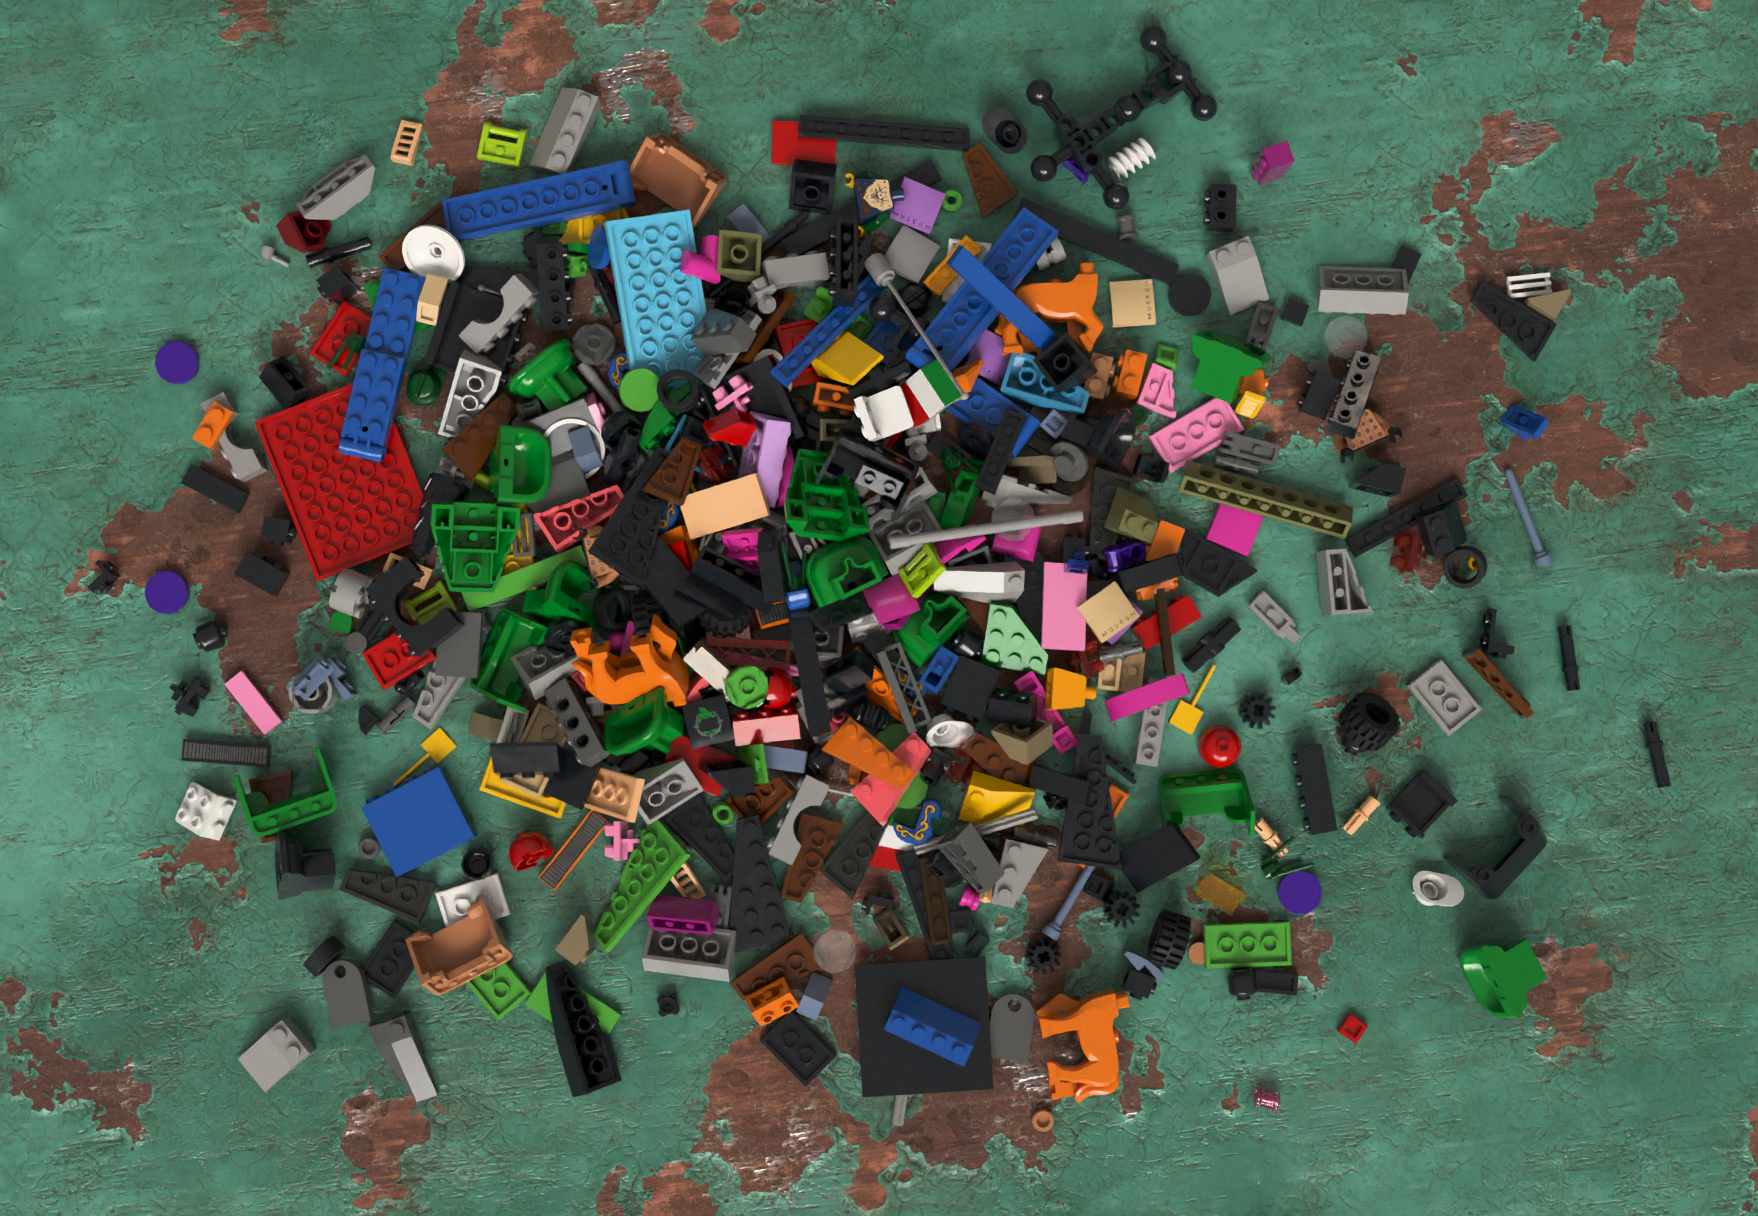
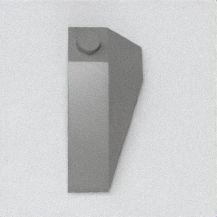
M1003 475L995 495L983 491L981 501L985 502L984 505L992 508H997V506L1069 504L1072 500V497L1052 490H1038L1039 487L1031 483H1022L1020 485L1018 484V479Z
M1016 561L946 567V570L933 582V590L991 604V601L1005 604L1015 603L1024 591L1025 570Z

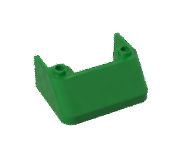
M503 609L499 613L482 651L480 676L470 680L471 688L498 703L525 712L526 708L517 704L521 698L522 691L520 685L516 683L519 674L510 658L532 647L533 644L540 645L543 643L545 634L551 628L508 609Z
M321 747L315 748L322 769L316 770L310 775L309 785L311 791L270 805L267 797L261 792L256 791L246 794L240 775L233 776L246 818L254 835L264 837L279 830L328 815L336 810L338 800Z
M1231 768L1164 775L1158 779L1162 827L1173 821L1179 827H1182L1183 817L1225 813L1226 818L1230 822H1246L1249 836L1254 837L1255 809L1244 773L1241 770Z

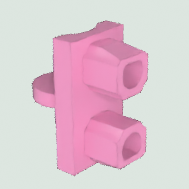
M738 374L728 381L735 390L729 395L724 386L713 392L714 398L717 401L715 407L718 411L724 409L732 402H734V405L730 407V410L739 409L743 412L748 410L746 404L751 401L750 398L745 396L741 399L740 397L752 389L754 385L751 381L747 383Z
M614 821V823L605 825V835L614 836V844L605 846V856L614 858V861L628 860L629 852L633 851V843H640V838H633V830H629L628 821Z

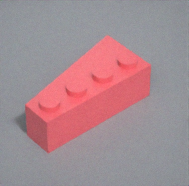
M618 485L592 493L590 496L575 499L565 505L550 508V510L542 513H536L533 516L555 551L562 553L582 541L572 538L579 536L580 533L579 530H572L574 526L584 529V527L605 525L625 493Z
M915 732L892 752L915 773L901 790L868 774L850 791L883 827L932 753L931 749Z

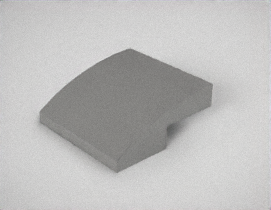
M903 225L884 257L894 272L918 285L938 253L940 246Z

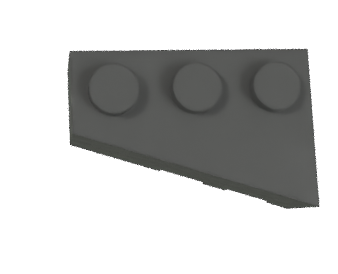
M709 307L701 322L694 328V334L690 340L706 356L748 351L757 334L740 317Z

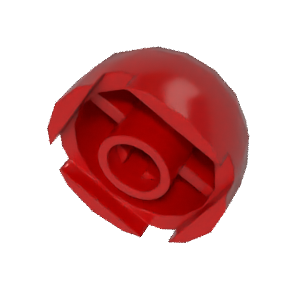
M768 667L766 670L770 672L769 677H767L769 683L768 691L764 699L765 705H761V708L778 711L780 708L786 707L790 699H795L797 687L793 686V680L789 673L779 668Z
M1214 725L1205 729L1200 735L1197 749L1199 756L1205 763L1212 767L1223 768L1230 766L1238 759L1242 745L1240 737L1233 729L1224 725Z
M522 831L515 836L516 839L511 843L508 856L514 870L524 871L537 866L536 862L544 857V861L547 860L554 850L543 834Z

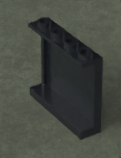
M451 280L424 362L455 373L459 358L464 349L474 352L459 335L473 320L482 319L487 322L497 320L503 311V299L463 286ZM527 307L521 312L523 316L516 323L512 322L507 327L509 331L502 338L498 337L494 341L495 346L491 351L480 353L502 369L497 387L501 389L502 385H506L509 373H507L509 364L512 365L515 360L516 353L513 351L515 345H519L523 332H520L522 324H526L530 312H527Z
M773 354L725 375L715 389L708 385L699 387L701 391L700 399L704 404H707L709 409L708 416L712 419L729 411L730 407L734 405V402H732L724 409L718 411L715 407L717 401L714 398L713 392L724 386L730 395L735 390L728 381L740 374L747 383L751 381L754 385L752 389L740 397L742 399L748 396L751 400L746 404L747 413L750 411L759 412L791 422V435L787 443L809 434L788 386L785 387L770 374L771 370L777 365ZM720 441L727 448L726 455L730 463H733L735 467L740 465L743 446H734L728 442Z

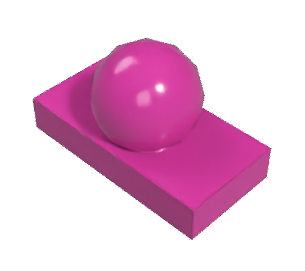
M628 621L626 632L616 630L608 637L610 648L614 651H621L620 657L632 651L630 640L631 636L636 635L632 621Z

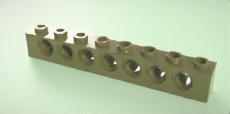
M1189 460L1186 461L1180 477L1178 492L1345 539L1352 525L1353 507Z

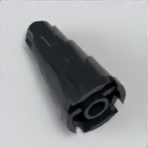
M432 472V474H429L423 491L424 496L419 507L420 513L413 530L414 535L410 545V549L413 551L412 555L424 559L425 556L431 555L436 546L430 525L432 503L466 501L470 493L469 487L462 482L458 486L454 482V478L440 473Z

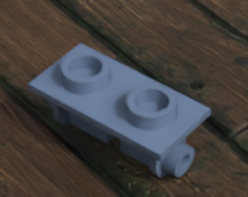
M319 654L291 683V691L306 701L330 676L335 668Z

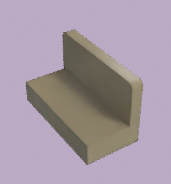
M1013 457L1008 462L1009 467H1018V483L1020 485L1022 483H1056L1057 481L1054 467L1056 457Z

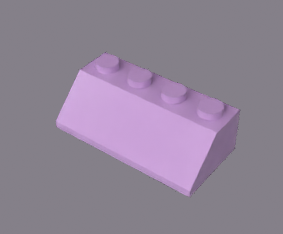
M750 411L749 413L752 414L757 428L747 447L743 446L737 479L758 473L768 506L775 508L776 501L779 498V483L783 477V462L787 456V441L791 435V422L783 418Z

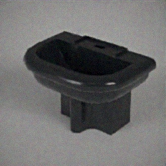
M1127 408L1110 410L1101 419L1086 413H1078L1076 418H1069L1061 437L1064 441H1070L1078 445L1085 452V455L1095 458L1100 463L1118 471L1134 439L1137 425L1136 419Z
M279 830L275 841V871L278 899L284 900L307 891L333 889L336 869L334 853H332L331 849L302 851L301 843L297 836L286 834L285 830Z

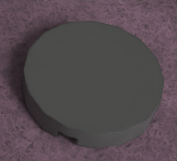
M601 324L584 325L576 331L573 337L575 355L586 364L599 365L606 363L615 352V337L606 326Z

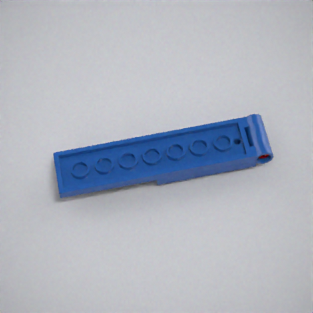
M621 160L442 200L447 231L460 242L530 226L537 228L621 210L624 207L636 205L629 162Z
M1023 207L980 262L1013 292L1059 235V231ZM964 281L924 332L952 373L999 312ZM922 336L908 350L905 356L906 360L919 369L937 359Z
M388 268L383 269L365 348L361 351L341 433L339 453L383 462L385 459L417 325V306L426 280L424 276Z
M890 320L879 322L864 342L882 354L884 358L880 362L885 366L888 365L894 352L892 342L901 329L900 326ZM905 334L898 348L908 352L915 343H912ZM915 365L910 367L913 375L919 370ZM977 377L971 392L968 393V399L954 402L947 406L945 410L965 424L976 423L983 426L993 437L996 435L1006 408L1027 415L1011 455L1016 458L1041 423Z

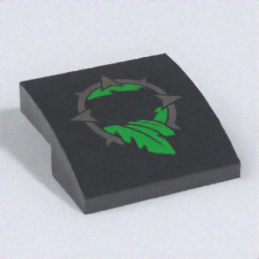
M724 694L690 701L682 706L692 749L734 739Z

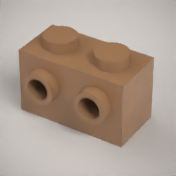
M1092 352L1090 360L1098 369V372L1083 383L1082 388L1090 393L1088 400L1101 403L1104 397H1108L1111 386L1107 384L1109 376L1113 377L1116 364H1112L1114 357Z

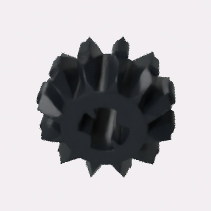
M1256 692L1252 693V699L1249 696H1245L1244 699L1247 704H1239L1240 707L1245 708V711L1238 712L1239 715H1246L1242 722L1247 723L1250 720V728H1253L1256 724L1258 729H1262L1263 723L1269 726L1270 721L1267 717L1275 718V715L1271 714L1270 710L1276 709V706H1269L1273 701L1272 698L1265 700V693H1261L1258 698ZM1254 706L1261 707V709L1259 710L1260 716L1259 714H1253V712L1255 711Z
M858 702L853 712V719L858 724L878 731H884L889 722L890 713L888 710L865 702Z
M1117 890V898L1109 894L1108 896L1112 902L1104 901V905L1110 908L1104 909L1103 913L1110 914L1106 919L1108 922L1115 919V927H1118L1120 921L1124 928L1127 927L1126 920L1134 924L1135 921L1131 916L1139 917L1140 915L1134 911V909L1140 908L1139 904H1133L1137 898L1135 896L1129 898L1130 893L1128 891H1125L1122 897L1121 891ZM1121 903H1123V906H1127V909L1123 910L1124 914H1121L1119 911L1116 912V909L1120 908Z
M1040 937L1039 945L1035 939L1032 940L1035 947L1034 949L1030 946L1026 947L1032 954H1026L1025 959L1033 960L1028 962L1027 966L1030 968L1035 965L1034 973H1038L1040 968H1042V974L1046 975V968L1048 967L1053 973L1055 970L1052 964L1056 966L1061 964L1055 958L1062 957V954L1059 952L1054 953L1060 948L1059 945L1052 946V939H1049L1047 944H1045L1044 937ZM1047 951L1048 959L1040 961L1038 954Z

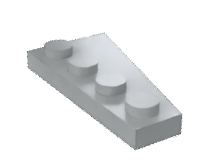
M747 310L741 317L753 331L756 330L762 321L756 313ZM740 352L707 356L692 375L697 380L715 389Z
M436 659L431 671L428 673L427 683L421 692L413 714V718L429 729H433L467 678L435 676Z

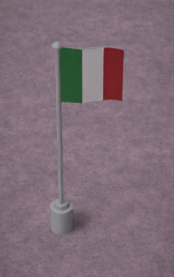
M875 253L867 258L865 268L878 286H889L937 358L935 361L919 369L900 385L914 421L913 428H918L932 420L947 406L960 399L967 400L969 394L963 391L892 285L895 272L883 254Z
M767 768L769 780L781 774L786 779L788 778V774H784V770ZM787 779L791 784H798L796 780ZM831 787L828 790L829 792L855 797L850 791ZM917 806L913 809L896 807L890 815L891 820L869 866L901 872L895 855L914 849V844L906 843L897 837L893 829V821L895 820L914 827L922 806ZM946 809V811L942 810V815L939 820H936L935 817L931 818L933 826L932 834L934 833V831L936 830L944 816L948 817L950 815V811L948 809ZM924 854L918 855L919 858H923Z

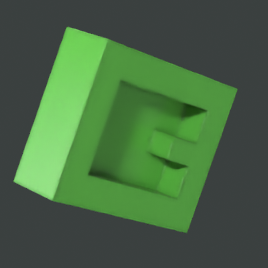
M567 252V260H563L564 268H568L570 278L586 276L588 256L574 255Z
M819 286L815 296L804 310L803 315L819 324L835 306L832 305V297L828 295L829 289Z

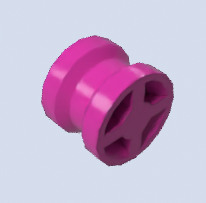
M966 884L959 905H967L971 910L975 911L980 901L979 893Z

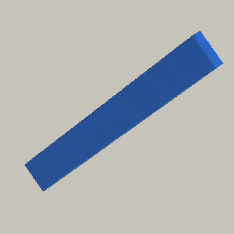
M959 245L947 264L1034 346L1043 352L1059 339L1041 319L964 246Z
M869 274L858 285V295L854 307L836 306L771 370L770 374L787 387L869 306L870 301L875 296L880 295L889 286H878Z

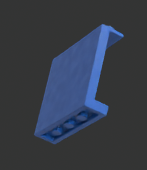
M433 765L424 770V775L418 778L414 775L404 780L405 785L399 788L395 785L385 790L386 795L380 798L378 795L366 800L367 804L361 807L396 877L478 836L475 828H471L442 771L444 767L437 768L436 765Z

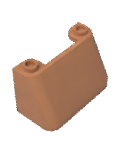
M663 133L647 136L630 166L634 191L648 190L677 211L690 209L693 228L697 227L729 180L721 171Z
M485 900L471 903L467 910L469 916L432 935L428 932L417 931L411 937L405 939L421 985L433 994H445L512 958L513 955Z

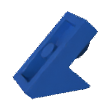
M1515 405L1510 407L1500 421L1504 426L1526 441L1530 437L1538 439L1550 423L1546 417Z
M941 646L918 683L937 694L958 661L959 656Z

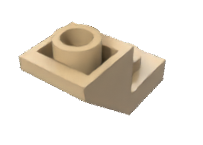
M432 273L427 274L418 300L416 321L436 326L441 312V304L445 300L449 287L448 277Z

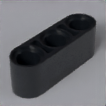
M1178 553L1169 554L1117 571L1123 593L1184 574Z

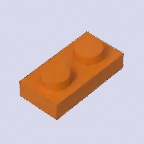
M214 401L192 439L213 450L235 413Z

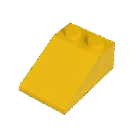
M843 331L811 364L818 376L855 385L884 357L851 333Z
M973 770L958 819L977 825L1029 809L1036 790Z

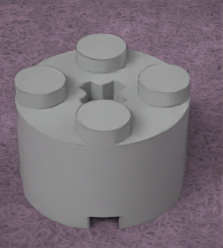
M343 569L334 583L337 588L336 592L331 591L329 606L337 611L361 619L366 605L371 604L367 597L369 593L366 591V588L376 580L352 569Z
M330 676L316 689L317 694H312L306 701L301 696H296L289 686V698L292 704L299 711L308 714L324 713L332 709L339 695Z

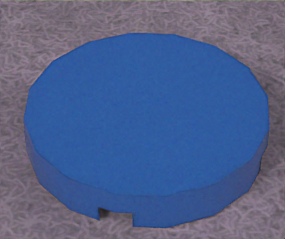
M597 226L589 240L588 261L593 269H604L610 261V254L608 253L605 227Z

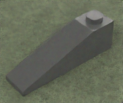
M411 1012L369 1026L375 1048L416 1102L438 1095Z

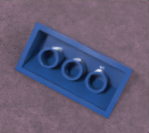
M902 986L884 1024V1030L964 1067L975 1044L981 1023Z

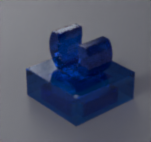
M1074 550L1072 559H1068L1064 563V572L1086 574L1088 572L1090 561H1082L1083 551Z

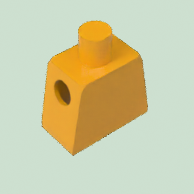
M1059 668L1047 669L1045 710L1080 708L1085 706V699L1094 700L1096 698V687L1086 686V676Z

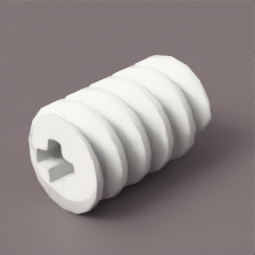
M1138 138L1136 140L1137 144L1135 142L1130 143L1129 148L1124 147L1122 152H1116L1115 157L1110 156L1108 158L1109 170L1117 182H1121V174L1128 178L1127 170L1134 174L1135 165L1142 169L1141 161L1150 164L1149 156L1154 160L1156 159L1153 149L1143 138Z

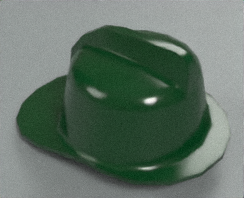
M425 358L415 365L406 388L409 400L420 407L431 406L437 401L447 377L446 370L426 364L424 362Z

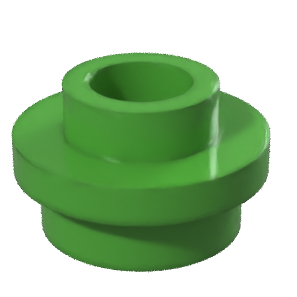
M952 189L945 191L944 194L946 195L942 203L943 208L947 211H956L962 204L961 194ZM954 198L956 202L949 204L947 200Z
M719 803L715 806L713 818L717 823L728 824L734 818L735 812L727 803ZM722 809L727 810V817L720 816Z

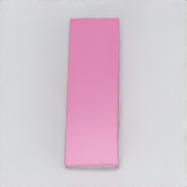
M240 671L225 683V686L264 735L283 722L244 671Z

